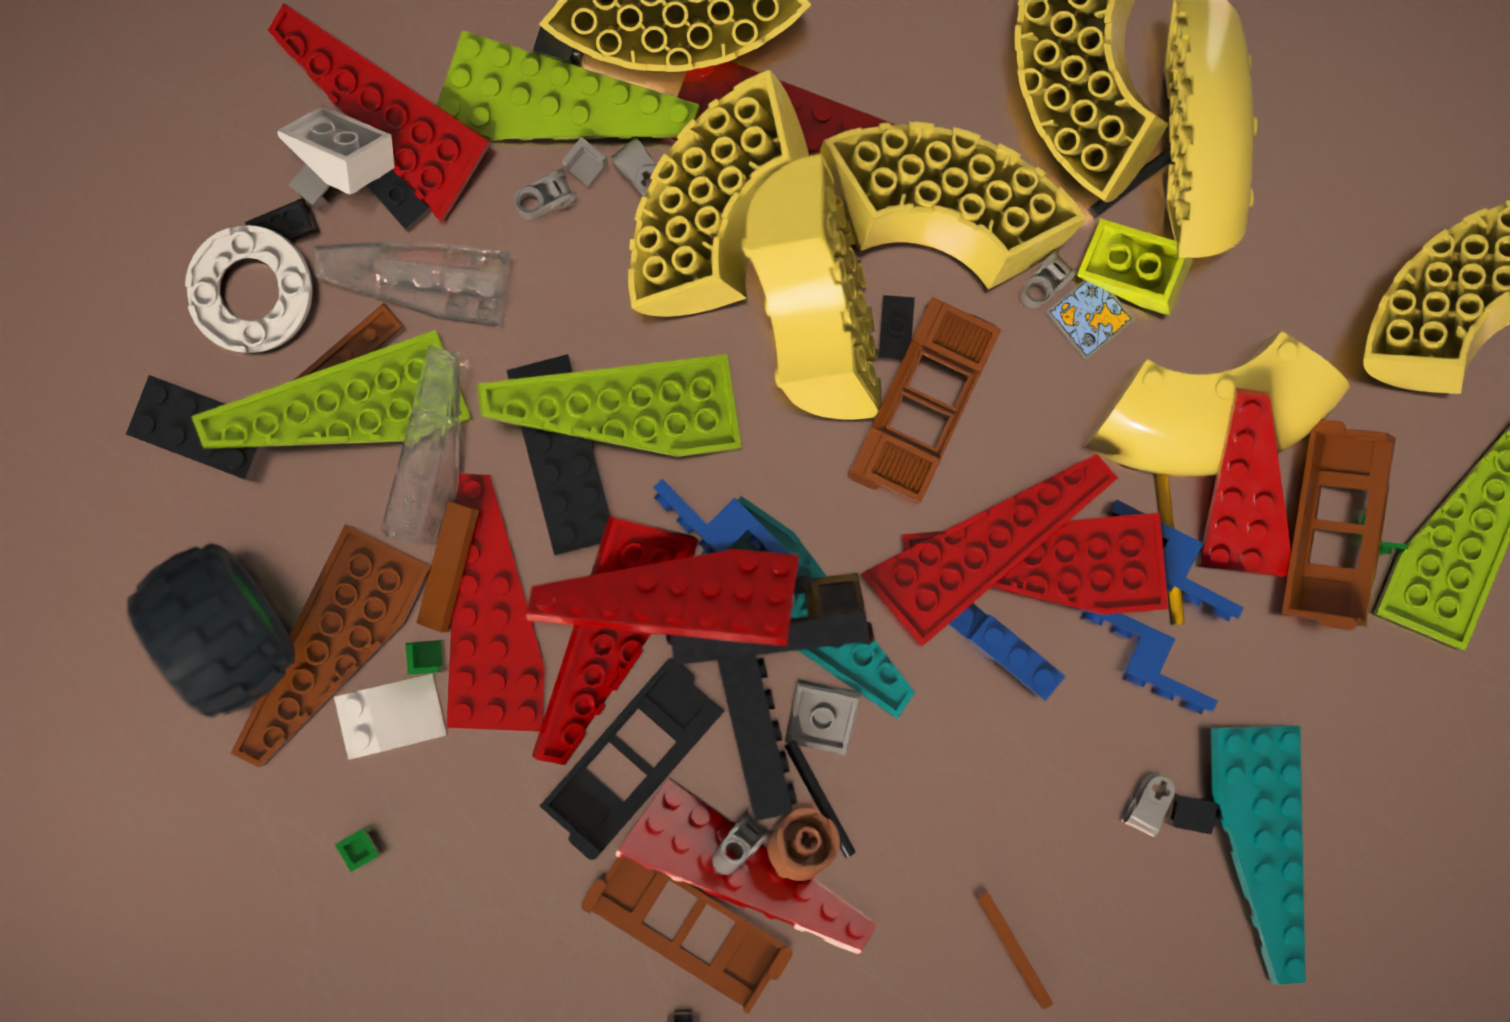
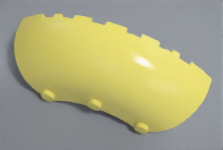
M557 0L539 25L563 43L600 61L635 70L681 72L725 63L759 48L793 24L811 6V3L808 0Z
M1019 0L1017 25H1015L1017 72L1021 91L1036 130L1041 138L1044 139L1053 156L1072 177L1103 201L1111 202L1133 181L1169 125L1144 103L1136 91L1128 72L1125 57V33L1135 0Z
M1173 0L1163 71L1167 96L1170 99L1169 143H1171V161L1175 162V164H1169L1165 202L1178 257H1206L1227 251L1241 241L1247 228L1249 207L1253 206L1254 192L1251 185L1257 117L1253 116L1251 56L1248 54L1241 19L1230 2L1227 0Z
M771 70L741 82L733 87L734 91L728 93L720 100L716 98L708 104L709 108L702 115L686 124L676 136L678 140L668 154L664 153L650 177L652 181L646 195L641 197L634 219L637 223L629 246V250L632 253L631 269H628V286L631 307L637 312L650 316H682L712 310L747 298L745 271L748 257L744 253L742 240L743 237H746L747 214L751 201L760 186L774 172L792 161L809 156L803 131L794 107L783 85Z
M889 122L879 124V127L863 130L860 127L845 131L825 139L821 147L820 154H822L834 178V185L830 186L835 196L841 195L845 217L846 220H850L856 240L855 245L860 252L870 247L894 242H908L931 246L963 262L982 280L988 289L1018 275L1047 257L1080 228L1086 217L1073 199L1061 187L1057 188L1045 177L1046 173L1038 166L1035 169L1020 158L1021 155L1000 143L997 146L989 141L980 139L981 135L955 127L950 130L934 127L933 123L909 122L908 125H891Z
M822 154L800 158L778 169L760 186L751 201L747 214L746 237H743L742 240L744 253L747 257H750L760 278L766 296L764 301L765 311L768 317H771L778 360V369L775 370V381L778 388H782L792 403L814 415L844 420L874 418L882 404L881 379L879 377L876 378L873 361L879 360L878 349L875 347L872 334L869 333V331L875 330L871 306L866 307L865 298L861 290L867 287L861 260H855V255L851 248V245L856 243L850 220H846L841 195L835 196L830 186L834 185V178Z
M1510 200L1506 201L1503 205L1489 210L1487 208L1479 210L1463 218L1462 222L1450 229L1443 230L1423 246V249L1401 268L1395 276L1394 282L1386 294L1383 295L1367 336L1363 364L1368 374L1381 382L1404 389L1461 394L1466 371L1477 351L1495 333L1510 325Z
M1283 331L1264 340L1259 349L1242 365L1222 373L1209 375L1185 374L1166 369L1147 359L1133 369L1083 447L1107 460L1146 473L1165 474L1174 477L1216 475L1218 473L1235 388L1267 391L1269 393L1279 454L1299 442L1310 433L1312 428L1321 419H1325L1345 396L1350 385L1347 379L1333 365Z

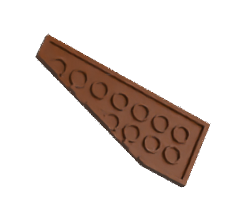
M345 524L289 635L295 648V662L285 670L286 675L269 693L256 701L230 754L258 768L262 767L404 624L430 572L431 566Z

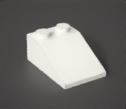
M323 105L277 130L278 137L326 184L344 193L352 194L357 192L360 188L379 179L382 175L395 168L392 137L390 134Z
M433 673L334 697L348 760L448 735Z

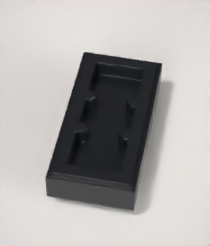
M392 169L366 186L404 229L408 231L430 209L422 200L416 197L415 192Z
M304 198L245 222L246 226H259L273 230L288 240L316 228Z
M883 295L878 359L902 361L912 340L915 297Z

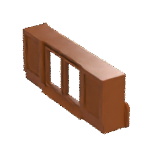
M931 297L926 304L927 308L859 454L848 471L849 479L872 490L878 489L881 486L915 503L922 502L950 438L1002 330L980 317L968 314L934 297ZM922 355L968 376L954 407L908 386ZM904 395L949 416L935 448L890 427Z
M1321 419L1310 431L1282 614L1321 621L1325 627L1343 630H1354L1357 626L1367 627L1389 494V479L1396 437L1386 432L1346 429V425L1341 421ZM1322 485L1370 491L1365 524L1317 519ZM1315 529L1363 535L1358 569L1310 563Z
M625 857L622 859L616 858L603 880L597 879L593 883L581 903V908L589 914L592 911L743 1006V1011L747 1014L750 1013L769 980H776L780 977L793 955L788 942L713 895L703 892V889L684 881H675L671 879V876L657 870L643 868L642 864ZM669 880L698 898L672 942L642 923ZM706 904L736 922L710 966L680 947Z

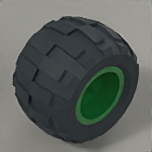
M209 543L201 549L196 546L171 556L153 568L136 586V592L128 597V618L146 653L178 696L200 715L214 718L220 713L228 715L248 707L269 693L286 675L285 670L295 662L294 645L271 604L236 558L220 545Z

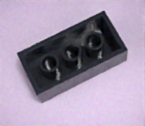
M151 375L147 378L126 432L128 436L251 482L255 479L267 446L204 449L194 426L192 416L225 405V403Z

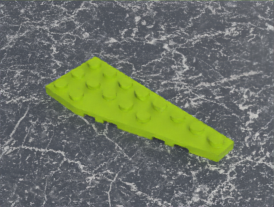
M462 31L437 102L439 107L485 138L493 141L504 139L533 140V138L561 140L580 139L581 137L583 139H603V137H619L620 139L632 137L677 138L676 136L692 119H697L700 111L699 104Z
M436 330L192 416L194 426L204 449L405 442L418 439L470 419L469 412Z
M727 354L487 382L477 385L482 418L675 457L742 448Z
M1510 426L1407 543L1409 545L1408 550H1401L1397 555L1374 614L1459 650L1466 651L1510 543Z

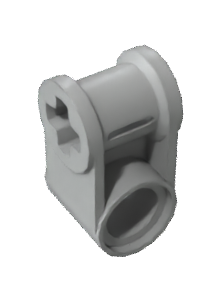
M634 138L611 156V159L622 174L645 197L649 187L645 181L651 177L656 163L641 142Z
M564 169L552 171L540 180L521 188L515 195V205L518 214L523 219L536 220L554 210L571 204L578 198L575 192H571L564 178L566 174ZM555 185H557L561 194L558 193ZM525 198H536L538 200L537 207L533 210L522 208L521 203Z
M1057 249L1037 268L1034 275L1022 287L1020 299L1024 306L1030 309L1042 307L1078 273L1079 270L1077 268L1072 269L1059 256L1060 252ZM1029 287H1040L1044 294L1043 299L1032 298L1029 294Z
M1158 772L1147 774L1143 778L1134 799L1125 813L1124 824L1152 837L1156 836L1175 795V785L1172 780ZM1154 784H1161L1164 787V791L1162 793L1155 792L1152 786Z
M746 812L712 855L714 868L722 874H733L751 854L753 855L771 832L768 830L763 831L750 819V814ZM725 851L733 853L736 860L728 858Z

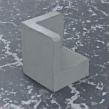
M581 137L562 160V164L566 171L590 188L606 168L608 161L604 154Z
M307 164L304 165L289 184L295 192L316 209L320 210L325 204L326 200L322 196L330 185L326 184Z

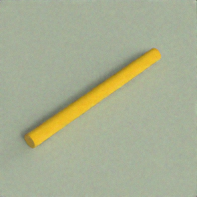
M1155 474L1160 520L1174 528L1169 476ZM1163 538L1164 548L1168 542V540L1165 538ZM1174 586L1172 591H1169L1172 625L1185 624L1182 591Z

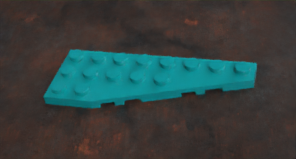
M741 496L738 501L790 554L799 555V563L803 567L797 572V577L810 575V579L827 577L792 530ZM749 531L729 549L759 551L748 540L752 536ZM703 550V552L701 553V555L708 554V553H707L705 550ZM804 593L794 595L791 618L808 616ZM876 640L870 644L857 642L798 650L896 719H898L915 694L914 690Z
M1300 726L1211 728L1212 794L1215 803L1220 805L1224 818L1221 819L1224 831L1228 832L1233 850L1230 852L1244 897L1249 899L1253 912L1250 915L1253 926L1258 928L1263 944L1260 946L1270 981L1277 985L1306 983Z

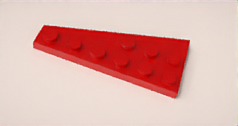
M1235 388L1203 538L1204 544L1199 557L1201 567L1288 577L1291 546L1271 400L1267 391Z

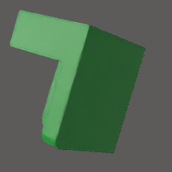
M443 640L405 644L408 675L445 672Z
M369 826L360 829L335 844L350 872L381 855L368 834L371 831Z

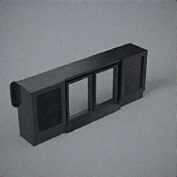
M858 573L811 579L810 575L796 578L794 595L804 593L808 616L791 618L787 646L666 634L667 644L672 646L674 665L857 642L873 643L875 641L872 624L867 622L866 610Z
M673 658L666 660L539 806L570 833L569 842L589 860H595L725 711L694 683L695 677L682 665H674ZM637 709H640L676 741L654 768L616 735ZM608 743H611L647 775L625 802L587 769L589 764Z

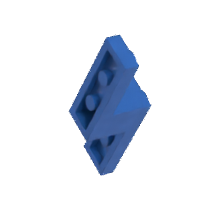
M663 479L653 487L657 492L654 496L655 500L666 511L672 507L680 515L676 521L689 534L695 530L702 537L699 544L708 554L729 550L747 531L752 534L748 540L759 551L763 552L767 549L772 553L790 554L736 498L706 524ZM800 563L798 564V571L803 567Z
M1117 499L1111 509L1112 512L1117 514L1116 516L1145 514ZM1161 522L1162 538L1168 540L1163 549L1166 589L1171 592L1175 586L1185 592L1184 599L1198 606H1201L1203 601L1214 606L1212 613L1227 621H1230L1232 616L1238 619L1244 607L1186 578L1204 543Z
M974 603L948 624L989 659L999 663L1043 701L1049 698L1066 677L994 616L986 614Z
M1078 609L1086 613L1084 619L1101 626L1104 621L1114 626V633L1129 640L1132 635L1136 636L1120 670L1128 674L1127 681L1144 688L1145 683L1157 688L1155 694L1170 701H1173L1174 697H1178L1186 701L1185 708L1202 715L1203 710L1214 711L1218 700L1160 674L1176 638L1122 613L1103 615Z

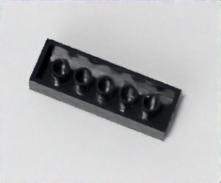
M568 354L506 370L509 380L575 372L571 357ZM521 425L554 556L559 557L600 546L609 515H612L593 440Z
M754 655L717 660L754 820L756 822L793 813L792 805L798 803L793 782L786 784L784 773L790 772L786 752H779L777 741L783 740L778 720L772 721L769 710L775 709L771 689L764 690L762 678L768 677L764 658L757 659V656Z

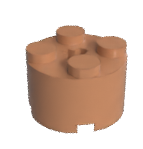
M802 808L787 815L774 827L768 838L767 851L769 859L779 876L796 881L809 880L820 874L832 863L840 847V838L835 824L830 819L825 818L815 809Z

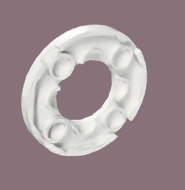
M238 226L215 233L194 254L185 279L189 302L188 309L197 327L215 344L235 352H264L284 344L301 328L311 307L312 279L304 257L291 241L283 235L264 227ZM245 258H255L268 264L278 280L279 298L274 309L265 317L254 321L242 320L232 315L225 307L220 294L221 279L226 269L234 262Z

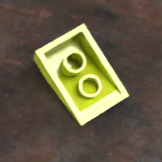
M1100 219L1077 275L1079 278L1140 307L1171 316L1193 258H1179L1174 240Z

